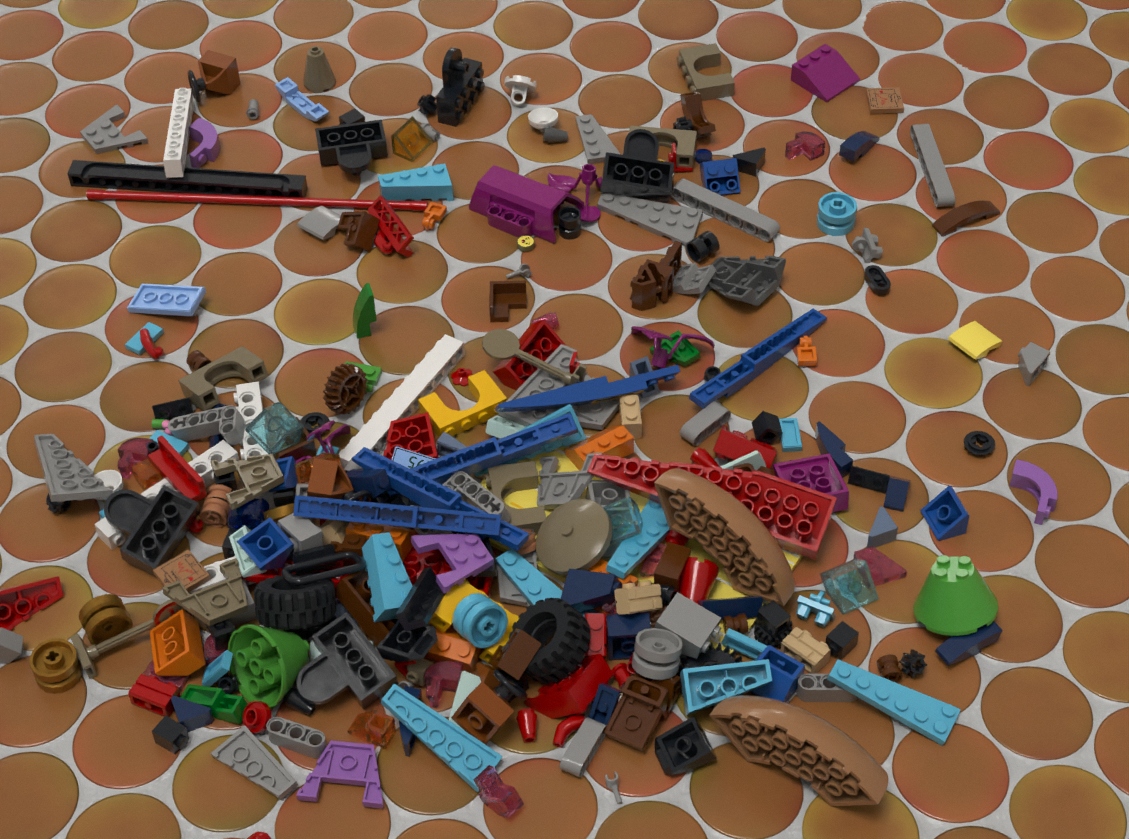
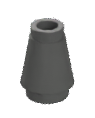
M550 126L544 128L543 141H547V143L567 142V131Z

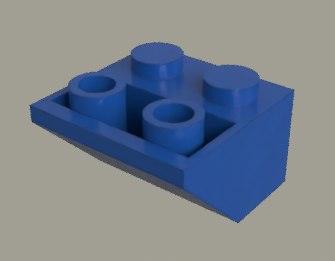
M737 158L707 161L699 164L701 181L704 188L719 195L741 192Z
M768 645L757 660L769 659L772 681L768 685L750 692L760 697L787 702L798 687V679L804 674L805 665Z

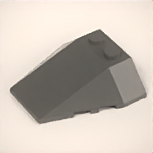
M740 256L718 257L712 263L716 271L707 285L730 299L759 306L780 286L786 259L776 256H765V259H756V256H750V259H740Z

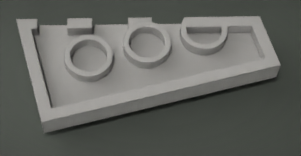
M592 114L575 116L588 164L604 162L606 152L620 154Z

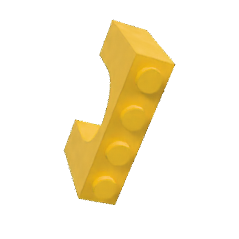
M485 370L468 377L469 390L478 401L470 409L462 411L452 410L444 405L435 392L418 399L420 414L429 412L433 430L438 438L443 432L453 437L499 415L498 412H495L494 408L498 404L506 402L507 398Z
M464 579V583L459 586L455 584L444 595L429 623L444 633L451 626L453 613L463 598L470 594L480 593L486 595V593L476 589ZM498 602L495 603L501 606L507 614V628L497 643L484 648L479 655V658L487 663L499 645L505 646L509 640L510 632L513 631L512 626L514 622L519 620V616L512 614Z

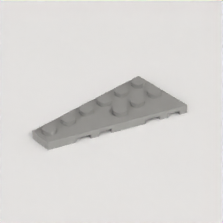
M601 193L597 204L599 210L612 216H621L625 218L626 222L637 223L638 227L661 237L667 236L672 239V242L678 241L685 245L695 238L703 214L702 209L608 193Z
M561 344L544 362L570 373L569 364L573 352H577V350ZM538 368L506 402L565 387L566 383ZM557 409L498 413L499 416L527 427L554 413Z
M54 434L34 435V444L51 502L83 501L85 499L105 498L112 494V489L110 487L106 488L104 482L100 478L97 479L94 476V472L82 460L76 459L71 450L65 449L64 443Z

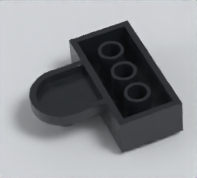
M451 47L444 57L442 65L443 87L436 96L438 122L457 127L459 122L463 120L466 112L470 110L473 102L477 100L480 92L484 90L485 83L483 82L484 70L482 69V62L463 58L462 60L461 50Z
M382 119L315 129L321 166L338 163L343 171L356 176V173L360 175L362 171L371 166L373 158L388 156Z
M645 129L633 130L626 136L623 155L606 152L600 192L668 203L671 194L674 163L657 160L659 141L652 132Z
M163 485L153 501L132 490L116 491L107 498L104 504V514L111 526L129 535L120 549L122 559L155 576L153 570L169 561L200 514L198 502Z
M347 612L312 636L314 645L321 655L306 664L297 676L298 691L307 702L324 704L348 689L363 709L387 693L393 684L398 685L395 673Z

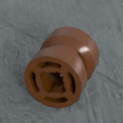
M199 350L191 352L186 360L187 364L194 371L212 362Z
M745 613L737 614L736 617H731L730 615L723 616L725 634L729 628L743 635L748 634V622Z
M884 655L877 660V667L881 671V677L895 683L903 678L902 671L898 668V659L895 655Z

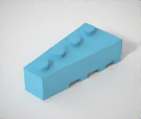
M445 163L378 175L380 194L387 201H406V199L421 201V199H432V201L447 199V201H453L452 183Z
M390 532L372 534L363 545L362 552L363 558L366 561L365 570L369 576L367 580L368 588H371L372 594L370 601L371 607H374L375 614L373 619L374 622L397 619L395 614L413 586Z
M769 659L682 669L680 677L686 716L719 704L728 697L740 696L768 685L772 681Z

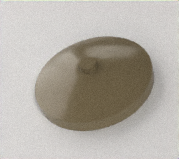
M588 499L572 500L557 507L543 521L536 537V552L541 563L548 570L558 575H567L569 569L587 570L601 559L611 542L613 528L609 514L601 505Z

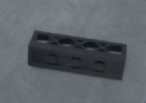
M431 566L423 569L395 614L406 632L426 626L446 594L442 592L437 584L436 574Z

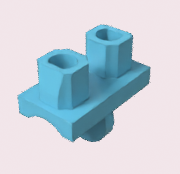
M820 591L818 595L811 593L809 599L799 595L796 612L798 618L807 620L810 612L815 613L817 616L814 623L825 628L830 620L833 621L835 617L834 609L828 607L831 601L825 599L824 591Z

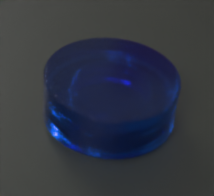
M708 149L697 150L695 153L696 162L700 164L712 161V152Z

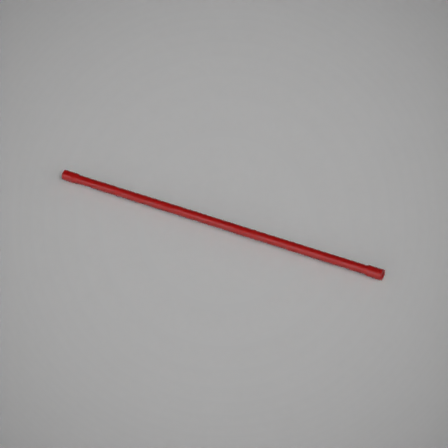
M87 190V199L90 200L114 199L368 209L376 201ZM387 201L392 209L425 211L428 207V201ZM382 203L380 204L378 209H382Z

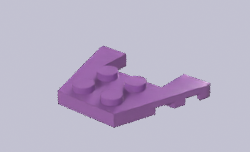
M476 533L411 536V543L418 554L439 549L453 571L436 575V582L443 593L449 592L450 588L455 584L461 585L467 577L471 575L474 577L493 565V557Z
M331 740L318 759L315 769L312 773H309L306 783L302 789L298 790L296 795L297 800L317 802L322 782L366 786L362 801L363 807L383 809L384 805L374 744Z

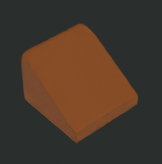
M483 663L476 664L481 682L492 688L500 684L493 674V671L496 669L495 667Z

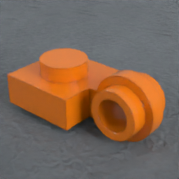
M430 202L424 211L422 227H425V230H433L436 221H441L447 212V206Z
M800 337V347H797L798 366H817L816 346H812L811 337Z

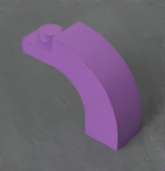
M198 118L189 126L191 140L200 143L189 154L192 168H200L207 160L214 162L220 151L215 127L210 122Z
M1016 459L1010 486L1026 490L1036 498L1038 509L1034 523L1042 525L1044 518H1048L1049 513L1054 512L1057 501L1056 485L1053 479L1040 467Z

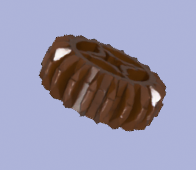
M351 363L336 366L335 371H331V376L327 377L328 381L324 384L326 386L323 390V393H325L323 397L325 405L331 411L344 415L350 414L351 411L355 412L356 407H360V402L364 401L363 396L367 394L365 392V389L368 387L366 385L368 380L365 378L366 373L360 367Z

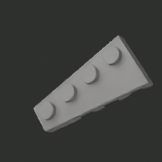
M245 725L210 753L214 759L280 800L298 786L293 777Z

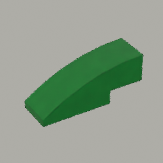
M366 283L362 288L353 311V328L357 339L371 336L370 323L377 321L374 295L370 283Z
M191 684L187 685L180 697L211 708L213 717L216 719L240 724L243 720V712L248 705L243 696L225 694L222 688Z

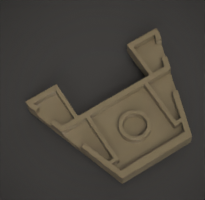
M273 454L247 456V460L236 461L235 458H228V462L218 463V460L210 461L216 477L237 471L244 486L243 489L226 494L231 510L242 506L285 482Z
M237 558L220 564V571L226 580L192 594L188 593L180 580L162 587L165 596L208 626L248 611Z

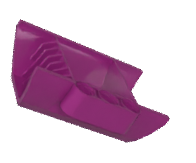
M493 165L478 181L469 204V210L486 216L491 227L516 237L534 235L555 243L553 214H556V210L560 209V205L564 204V201L584 208L585 205L581 199L572 194Z

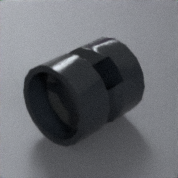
M566 206L559 210V235L568 240L578 238L581 234V211L573 206Z
M705 231L687 242L686 251L693 261L700 262L717 252L720 245L717 237L711 231Z

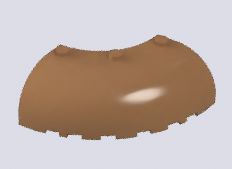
M679 468L666 471L654 482L669 529L689 539L696 538L703 545L702 548L714 559L717 558L725 566L723 571L728 577L733 590L751 596H762L764 600L770 602L774 600L782 606L787 603L795 589V579L791 567L770 531L743 503L711 481Z
M745 695L731 696L722 700L710 713L711 718L747 762L768 765L773 762L778 766H782V770L797 778L800 776L804 780L810 781L812 783L811 788L825 799L830 806L879 804L888 786V774L877 760L841 729L803 708L772 698Z

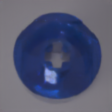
M261 497V500L254 498L234 510H231L229 506L228 528L240 529L244 525L250 530L256 528L265 521L263 512L269 510L268 501Z

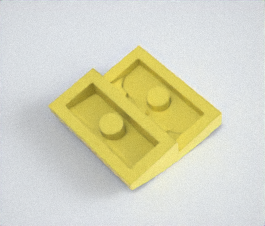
M976 321L962 326L948 338L949 341L975 360L986 357L989 350L1000 347L1003 342Z

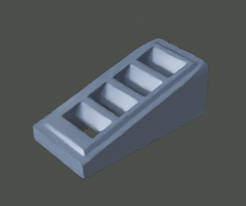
M445 432L437 440L438 454L442 456L467 448Z

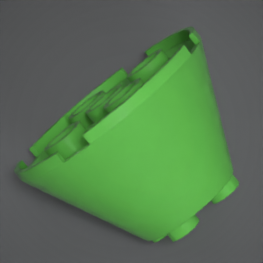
M941 555L937 557V561L933 564L913 604L914 616L918 623L921 622L926 625V629L931 632L949 636L967 635L977 632V628L985 624L989 626L995 620L999 609L995 594L968 556L948 557Z
M252 624L243 625L234 631L229 640L228 651L233 653L230 672L231 675L235 674L240 685L238 687L239 692L249 703L252 701H262L270 708L276 706L295 684L300 670L308 664V652L310 651L308 642L302 640L300 636L293 632Z

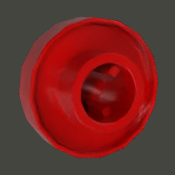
M262 701L250 702L243 712V724L251 733H263L267 730L266 724L271 719L270 707Z

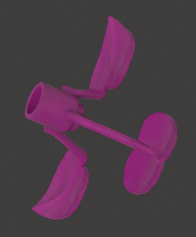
M583 165L582 172H579L577 181L570 176L548 173L549 186L567 193L571 189H576L580 180H582L583 184L586 185L584 208L575 206L581 211V221L594 222L600 218L599 208L588 206L590 185L595 181L596 186L601 187L602 177L597 178L594 165Z
M631 327V335L643 333L649 339L654 338V352L651 365L660 368H666L667 360L672 358L673 353L683 339H697L707 342L713 348L715 346L714 342L705 336L682 334L668 354L667 349L661 348L662 339L672 341L673 338L644 327Z
M332 420L311 432L306 440L311 441L317 437L326 453L321 459L339 462L330 442L341 435L351 434V430L348 424H344L325 440H322L321 433L330 429L335 424V421ZM304 456L295 461L296 467L307 461L313 462L314 458Z

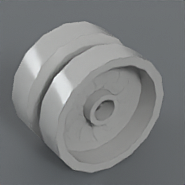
M649 628L638 632L635 638V651L632 657L633 669L640 675L650 679L664 680L672 678L679 670V657L683 647L682 640L673 632L659 628Z

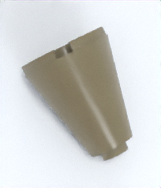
M313 46L307 51L303 79L304 87L306 86L307 90L313 93H323L328 88L331 90L336 83V78L324 50L318 46Z

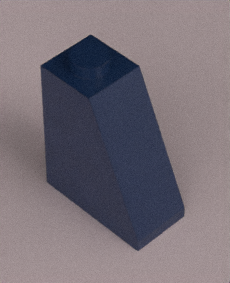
M352 469L346 473L351 481L353 491L355 493L362 490L370 491L373 496L372 501L391 488L385 469Z
M569 569L560 599L569 603L578 612H583L616 602L614 590L622 588V584L615 574Z

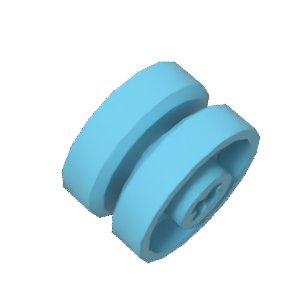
M831 192L821 197L818 203V228L825 234L832 236H843L850 233L855 226V216L857 213V203L854 198L841 192Z
M480 593L470 594L463 598L457 605L452 619L456 632L467 639L472 645L479 648L490 647L497 643L503 636L508 622L505 610L486 595Z

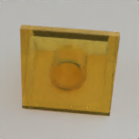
M413 116L391 135L393 154L411 162L434 143Z

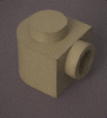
M423 658L416 661L415 664L407 665L408 673L406 678L412 683L424 686L432 674L434 663Z

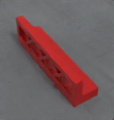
M380 195L367 211L369 214L380 219L378 226L395 250L406 257H410L414 252L408 245L414 237L386 199ZM381 203L383 204L382 210L378 209ZM401 235H406V239L404 240Z
M163 436L158 437L159 449L148 455L152 465L180 494L196 502L205 498L207 493L204 480Z

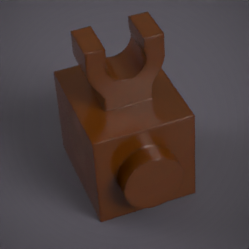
M345 534L343 544L331 541L335 553L352 551L358 553L363 558L362 547L366 543V535ZM343 560V566L356 564L353 560Z

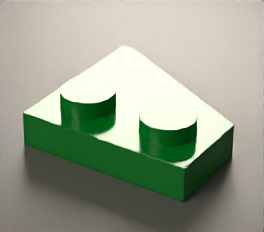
M678 330L669 337L673 338L672 341L662 340L661 348L667 349L669 354L682 333ZM683 339L673 353L672 358L668 359V361L686 367L701 356L700 352L688 339ZM652 346L651 348H649V349H650V353H651L652 355H653V352H654V346Z

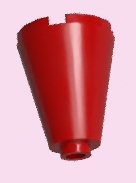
M689 557L679 578V593L698 604V600H707L718 576L719 567L709 560L704 559V562L697 561L698 557Z

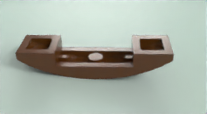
M974 201L947 212L932 224V227L943 237L956 232L959 225L980 217L987 220L1000 215V211L991 201Z

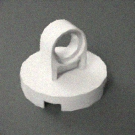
M513 75V78L506 76L504 85L512 90V104L522 106L525 103L526 94L536 91L537 82H530L531 78ZM516 94L522 95L523 100L521 102L514 100Z

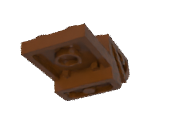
M675 241L672 247L667 249L666 256L661 258L659 263L647 259L644 265L640 266L637 276L633 277L630 283V287H632L630 300H632L633 309L645 311L655 308L656 296L663 303L669 301L673 294L674 277L681 268L682 242Z
M635 671V675L627 678L621 690L623 695L604 731L605 736L644 752L660 718L666 720L682 688L681 677L675 675L670 679L657 680L644 677Z

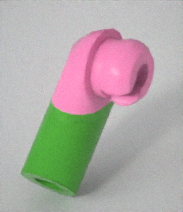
M152 419V428L165 429L164 433L173 435L168 429L170 420Z

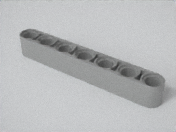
M928 123L911 125V139L935 207L954 206V191L930 125Z
M681 179L671 188L670 195L674 200L691 208L702 209L704 214L762 241L769 242L780 230L779 223L774 219L686 179Z

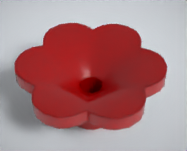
M465 368L457 369L456 372L451 374L453 384L463 387L468 386V377L472 376V371L470 369L465 370Z

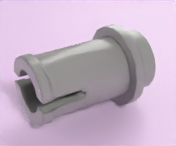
M252 99L248 103L249 107L246 114L250 119H256L259 116V102Z
M422 123L420 125L419 131L421 135H426L434 142L440 138V132L430 127L429 123Z

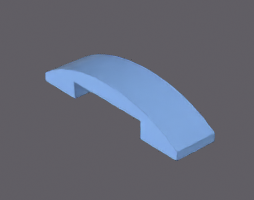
M288 77L275 84L276 89L285 101L305 118L318 121L330 114L320 103L314 104L298 90V85Z

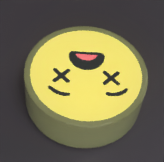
M523 235L517 239V248L520 251L528 252L534 249L535 242L533 237Z

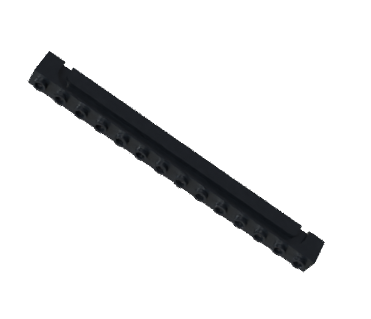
M73 160L67 173L70 185L75 187L163 193L305 198L308 189L306 175L185 167L183 177L166 178L164 166Z

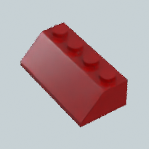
M544 319L531 324L519 338V349L542 361H545L561 344L565 345ZM514 356L511 359L502 360L493 373L504 386L517 391L538 367Z

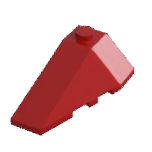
M59 576L0 589V628L2 627L10 631L38 611L63 597Z

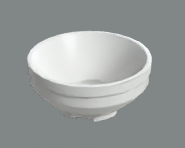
M552 108L534 109L528 114L529 124L544 132V128L553 127L558 122V113Z
M104 470L94 475L97 479L100 478L104 482L106 488L110 487L113 489L112 494L123 488V478L118 471ZM105 497V498H94V499L104 500V501H105V500H107L108 497Z

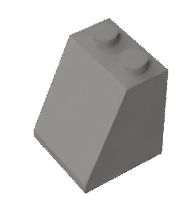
M677 592L656 621L655 628L668 630L678 635L683 644L681 654L697 659L701 652L705 654L711 644L709 642L712 637L716 638L721 630L719 626L721 617Z

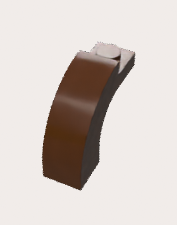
M695 91L681 94L683 114L686 116V120L690 119L692 121L693 131H697V138L710 136L711 132L716 131L715 124L710 123L705 116L701 93Z

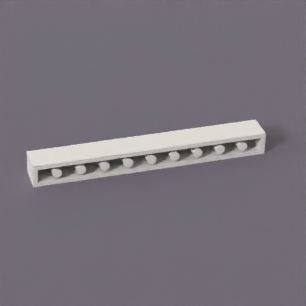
M446 334L441 340L436 342L434 348L426 353L425 358L415 366L411 374L405 377L403 383L395 388L393 394L383 402L381 408L373 413L371 419L361 427L358 434L352 437L349 444L339 452L338 461L343 469L363 447L378 454L381 453L387 446V436L391 421L413 416L419 409L418 399L431 394L465 356L464 342Z

